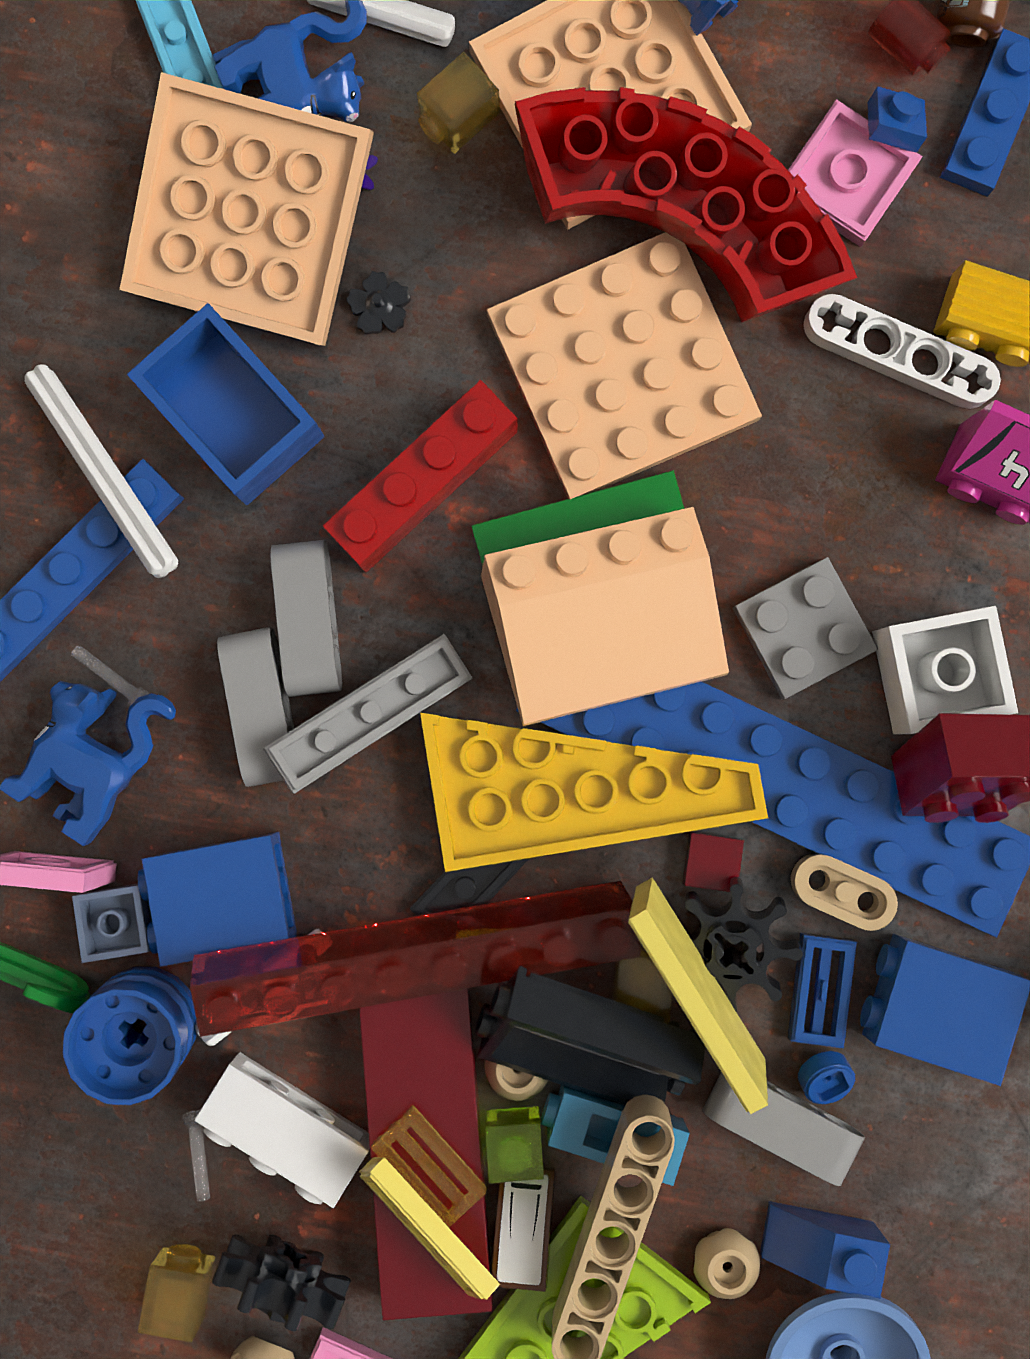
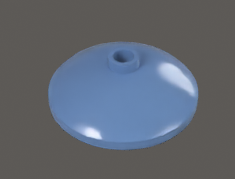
M845 1292L818 1297L796 1309L777 1329L766 1354V1359H931L928 1346L921 1331L903 1309L882 1297L878 1299L868 1295ZM844 1345V1346H843L842 1348H840V1349H834V1348H836V1347H838V1346Z

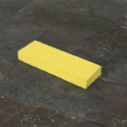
M373 1157L359 1171L360 1177L468 1296L487 1300L500 1283L385 1157Z

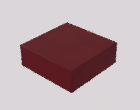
M689 832L682 884L684 886L730 892V879L740 876L744 840Z

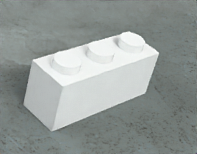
M241 1052L229 1064L194 1120L204 1126V1133L212 1141L226 1147L234 1145L250 1155V1162L258 1170L272 1176L277 1173L296 1184L295 1190L304 1199L314 1204H322L324 1202L332 1208L337 1204L370 1149L368 1132Z

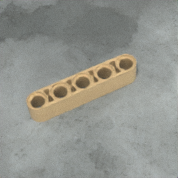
M641 1095L634 1097L627 1102L621 1113L553 1310L551 1350L554 1359H600L674 1149L675 1137L668 1107L655 1096ZM645 1122H653L661 1127L659 1132L649 1137L640 1136L634 1130L638 1125ZM628 1174L637 1175L643 1179L637 1186L630 1188L623 1187L617 1183L619 1178ZM611 1226L624 1230V1233L614 1238L605 1237L599 1232ZM592 1278L601 1279L606 1282L597 1288L587 1287L582 1284ZM572 1330H582L588 1334L575 1338L570 1337L566 1333Z

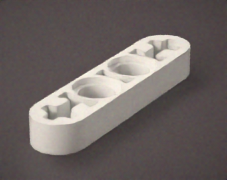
M823 295L814 302L805 315L803 324L805 334L817 346L958 407L966 409L977 408L994 397L999 390L1001 381L999 370L987 358L841 295ZM828 310L837 313L835 322L841 325L835 326L831 332L822 329L824 320L818 317L824 316ZM855 320L860 321L862 324L852 336L851 343L846 341L845 338L851 331L848 329ZM875 328L884 331L890 338V350L881 355L870 352L864 344V334L866 331ZM925 349L934 353L938 361V368L935 374L927 376L915 370L912 364V356L916 350ZM952 362H955L956 367L950 372L955 375L946 384L941 382L942 378L950 370ZM975 372L979 375L977 383L984 388H980L971 394L967 391L969 383L959 377L966 378L969 374Z

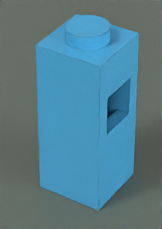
M561 1085L558 1095L549 1093L540 1125L548 1127V1146L604 1164L625 1106ZM670 1114L675 1142L662 1183L674 1186L690 1133L683 1118ZM645 1122L638 1125L634 1132L640 1136L649 1137L659 1132L661 1127L653 1122Z

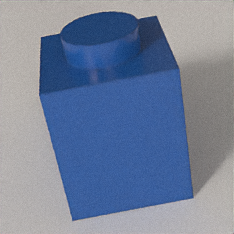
M769 1201L760 1256L825 1289L868 1295L880 1299L890 1243L873 1221Z

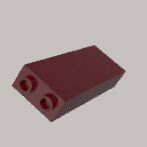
M456 964L424 967L425 974L403 976L402 968H384L371 971V979H364L358 988L371 1159L373 1157H385L492 1275L469 971L457 972ZM373 1191L382 1320L492 1312L493 1293L487 1300L468 1296Z

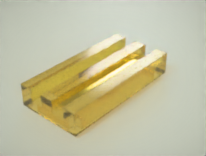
M414 1105L405 1112L402 1118L389 1126L382 1136L380 1135L372 1142L371 1149L377 1156L385 1157L448 1227L486 1194L487 1187ZM412 1127L469 1191L466 1195L458 1189L406 1131L408 1128ZM395 1140L400 1143L454 1204L452 1208L448 1210L390 1146Z

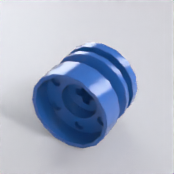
M135 966L115 973L73 1013L64 1032L63 1058L72 1080L86 1095L106 1104L133 1105L153 1098L172 1080L179 1066L190 1053L198 1036L195 1025L199 1021V1010L193 993L177 976L158 967ZM138 1018L147 1024L141 1034L133 1028Z

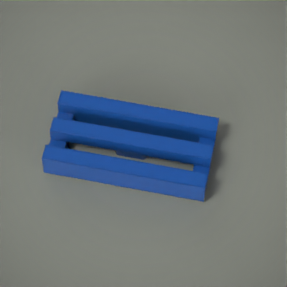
M800 933L799 942L803 956L796 963L787 1038L791 1042L844 1048L857 942L852 939H836L830 936H814L812 934ZM814 948H819L810 1030L808 1032L804 1031L813 950ZM832 950L840 951L831 1032L830 1034H823Z

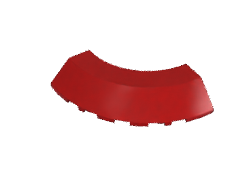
M586 87L566 89L515 101L514 105L527 172L545 224L569 217L608 215L628 218L660 229L685 243L713 270L731 297L741 322L787 307L857 278L845 244L828 213L824 215L806 191L805 187L807 184L798 174L794 177L778 159L769 153L772 149L755 135L740 126L736 129L723 120L707 114L708 109L671 96L665 99L654 95L634 93L635 89L620 87L618 91L585 90Z

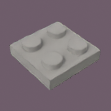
M828 557L732 608L781 700L798 693L878 650Z

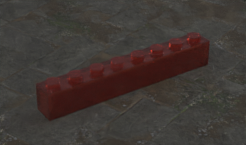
M620 880L197 954L193 958L190 990L200 1037L505 982L510 980L519 966L527 968L526 976L528 977L530 973L544 975L641 957L640 941L628 923L633 901Z

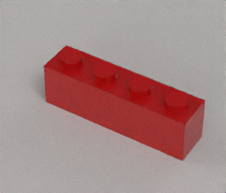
M482 380L478 381L329 519L323 527L367 573L517 433L518 418Z

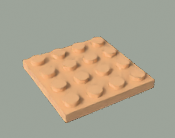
M547 0L469 41L470 54L521 146L522 141L514 105L515 101L551 91L586 87L585 90L614 91L624 87L635 89L634 93L654 95L665 99L671 96L708 109L707 114L723 120L736 129L740 126L749 132L752 126L703 35L699 34L697 36L690 26L692 17L690 12L678 0ZM595 215L563 218L562 221L568 230Z
M161 72L120 290L194 311H199L209 303L224 319L326 346L374 132L360 126Z
M666 232L487 309V317L568 499L596 492L755 423L762 417L685 243Z

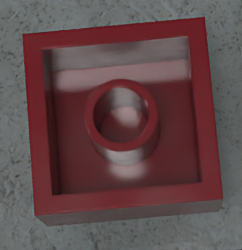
M939 713L891 756L902 816H924L925 821L930 823L946 822L958 816H974L976 822L990 823L1007 818L1009 810L1020 803L1030 801V715Z

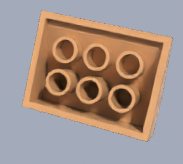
M694 507L484 556L481 578L523 726L726 676L729 673L710 558Z

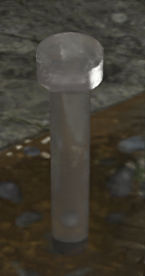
M78 645L72 651L71 655L128 698L127 703L130 706L138 697L148 695V692L142 687L136 689L82 646Z
M197 1110L185 1113L183 1115V1122L189 1129L197 1201H206L210 1199L202 1125L194 1121L201 1111Z

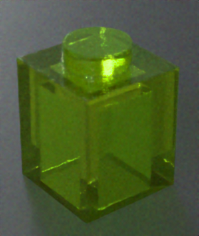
M539 1106L486 1110L485 1133L489 1183L544 1179Z

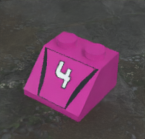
M998 400L992 401L960 424L935 481L949 486L948 493L957 499L970 503H977L980 500L997 508L996 514L1006 521L1024 525L1027 522L1030 523V415Z

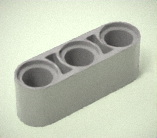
M326 540L272 545L271 569L282 677L286 695L292 697L341 691L342 671Z
M266 627L220 636L217 640L218 656L243 782L245 786L251 787L282 781L283 779L263 750V748L294 729L289 697L286 695L280 650L274 629Z
M721 1072L702 1109L705 1115L728 1130L833 1185L841 1186L865 1139L861 1132L839 1118L767 1081L768 1106L750 1114L749 1111L746 1112Z

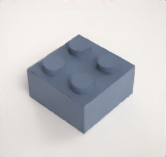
M138 883L89 891L72 896L82 963L151 951L147 939V925L149 922H152L149 900L144 901L142 899Z

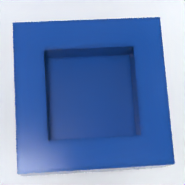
M877 86L867 102L869 140L917 153L927 138L925 100L907 92H896Z

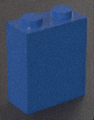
M279 832L156 854L142 859L143 869L138 871V887L144 901L149 900L152 922H149L147 925V939L151 952L153 954L158 953L160 967L285 944L297 936Z
M893 934L890 945H883L877 958L876 974L880 975L874 996L869 995L866 998L861 1010L860 1024L864 1027L862 1035L875 1046L1001 1086L1029 995L1030 980L1014 972Z

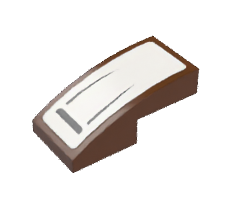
M512 1164L502 1165L492 1263V1276L500 1283L498 1287L546 1292L550 1231L553 1220L555 1168Z

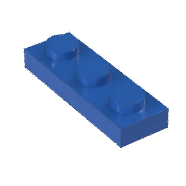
M1004 28L996 38L940 178L987 197L994 190L1030 102L1029 38Z

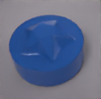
M826 1051L812 1056L801 1066L798 1072V1082L808 1100L816 1104H829L842 1099L850 1092L855 1083V1073L843 1054L835 1051Z

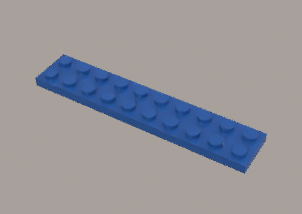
M704 682L540 722L571 736L758 764L768 818L750 822L815 853L828 855L886 881L894 890L996 938L1030 866L1029 835L999 821L990 823L976 822L974 816H958L950 821L939 823L926 822L924 816H902L893 771Z

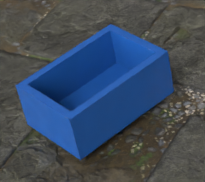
M209 303L203 306L127 373L128 377L232 493L246 505L250 504L325 437L313 418Z

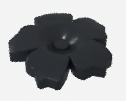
M372 271L369 278L362 282L365 291L350 289V294L346 298L347 303L351 306L353 315L360 316L356 325L366 335L381 333L383 324L392 333L404 327L406 311L401 307L406 306L411 301L407 286H401L397 281L391 282L388 286L384 272L376 273Z

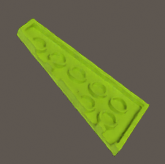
M583 1196L578 1198L550 1235L546 1292L511 1288L458 1359H554L551 1350L553 1310L590 1206V1202ZM611 1226L604 1228L599 1233L605 1237L614 1238L624 1233V1230ZM641 1242L600 1359H624V1357L650 1339L655 1342L671 1331L670 1325L692 1310L696 1313L710 1304L711 1300L708 1293ZM592 1278L582 1284L587 1287L597 1288L606 1282L601 1279ZM572 1330L566 1334L570 1337L579 1338L588 1333L582 1330Z

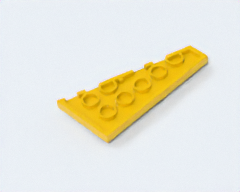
M420 713L445 872L768 818L758 764Z

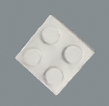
M996 606L888 626L872 631L874 643L878 648L876 653L893 734L918 733L939 713L1005 715L1018 713Z

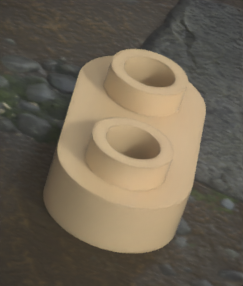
M813 853L801 858L792 870V889L801 901L858 928L869 931L884 928L893 920L897 912V896L893 888L886 881L824 854ZM816 870L823 871L825 875L824 885L818 889H812L809 884L810 875ZM870 892L873 896V904L869 909L862 911L858 907V898L862 893Z

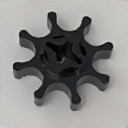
M733 877L730 879L731 898L725 906L716 909L709 908L701 902L695 891H690L685 897V907L694 913L701 922L698 929L688 935L704 959L707 970L725 988V995L737 1012L736 993L740 987L746 984L760 985L766 990L772 1001H779L782 998L780 982L768 974L767 967L771 961L782 957L799 961L803 953L798 940L780 941L776 940L769 933V927L773 921L785 916L787 913L784 899L779 896L775 897L771 904L762 911L748 910L740 901L743 893L742 880L739 877ZM723 937L734 945L742 941L744 954L734 947H730L725 951ZM708 939L711 944L705 949L704 941ZM763 943L762 951L759 953L756 949Z
M234 1234L231 1237L226 1252H222L212 1284L218 1287H230L241 1291L242 1295L237 1306L240 1312L248 1314L252 1309L257 1308L267 1314L270 1320L285 1323L284 1327L287 1330L297 1331L302 1316L313 1318L324 1327L334 1329L344 1305L351 1279L345 1275H335L321 1270L324 1254L321 1252L313 1251L309 1255L298 1249L294 1243L283 1241L276 1235H269L266 1245L260 1247L248 1242L242 1236Z

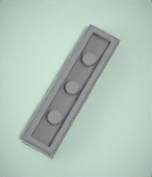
M443 634L266 746L263 750L290 792L295 794L471 680L472 676L446 635Z

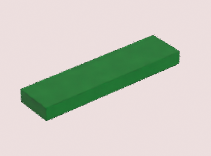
M673 470L472 525V531L483 567L484 556L487 554L684 509V505Z

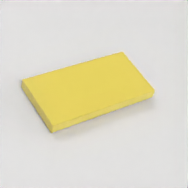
M653 877L636 886L628 923L746 1112L749 1111L752 1114L768 1106L765 1057L717 980L707 970L704 959Z

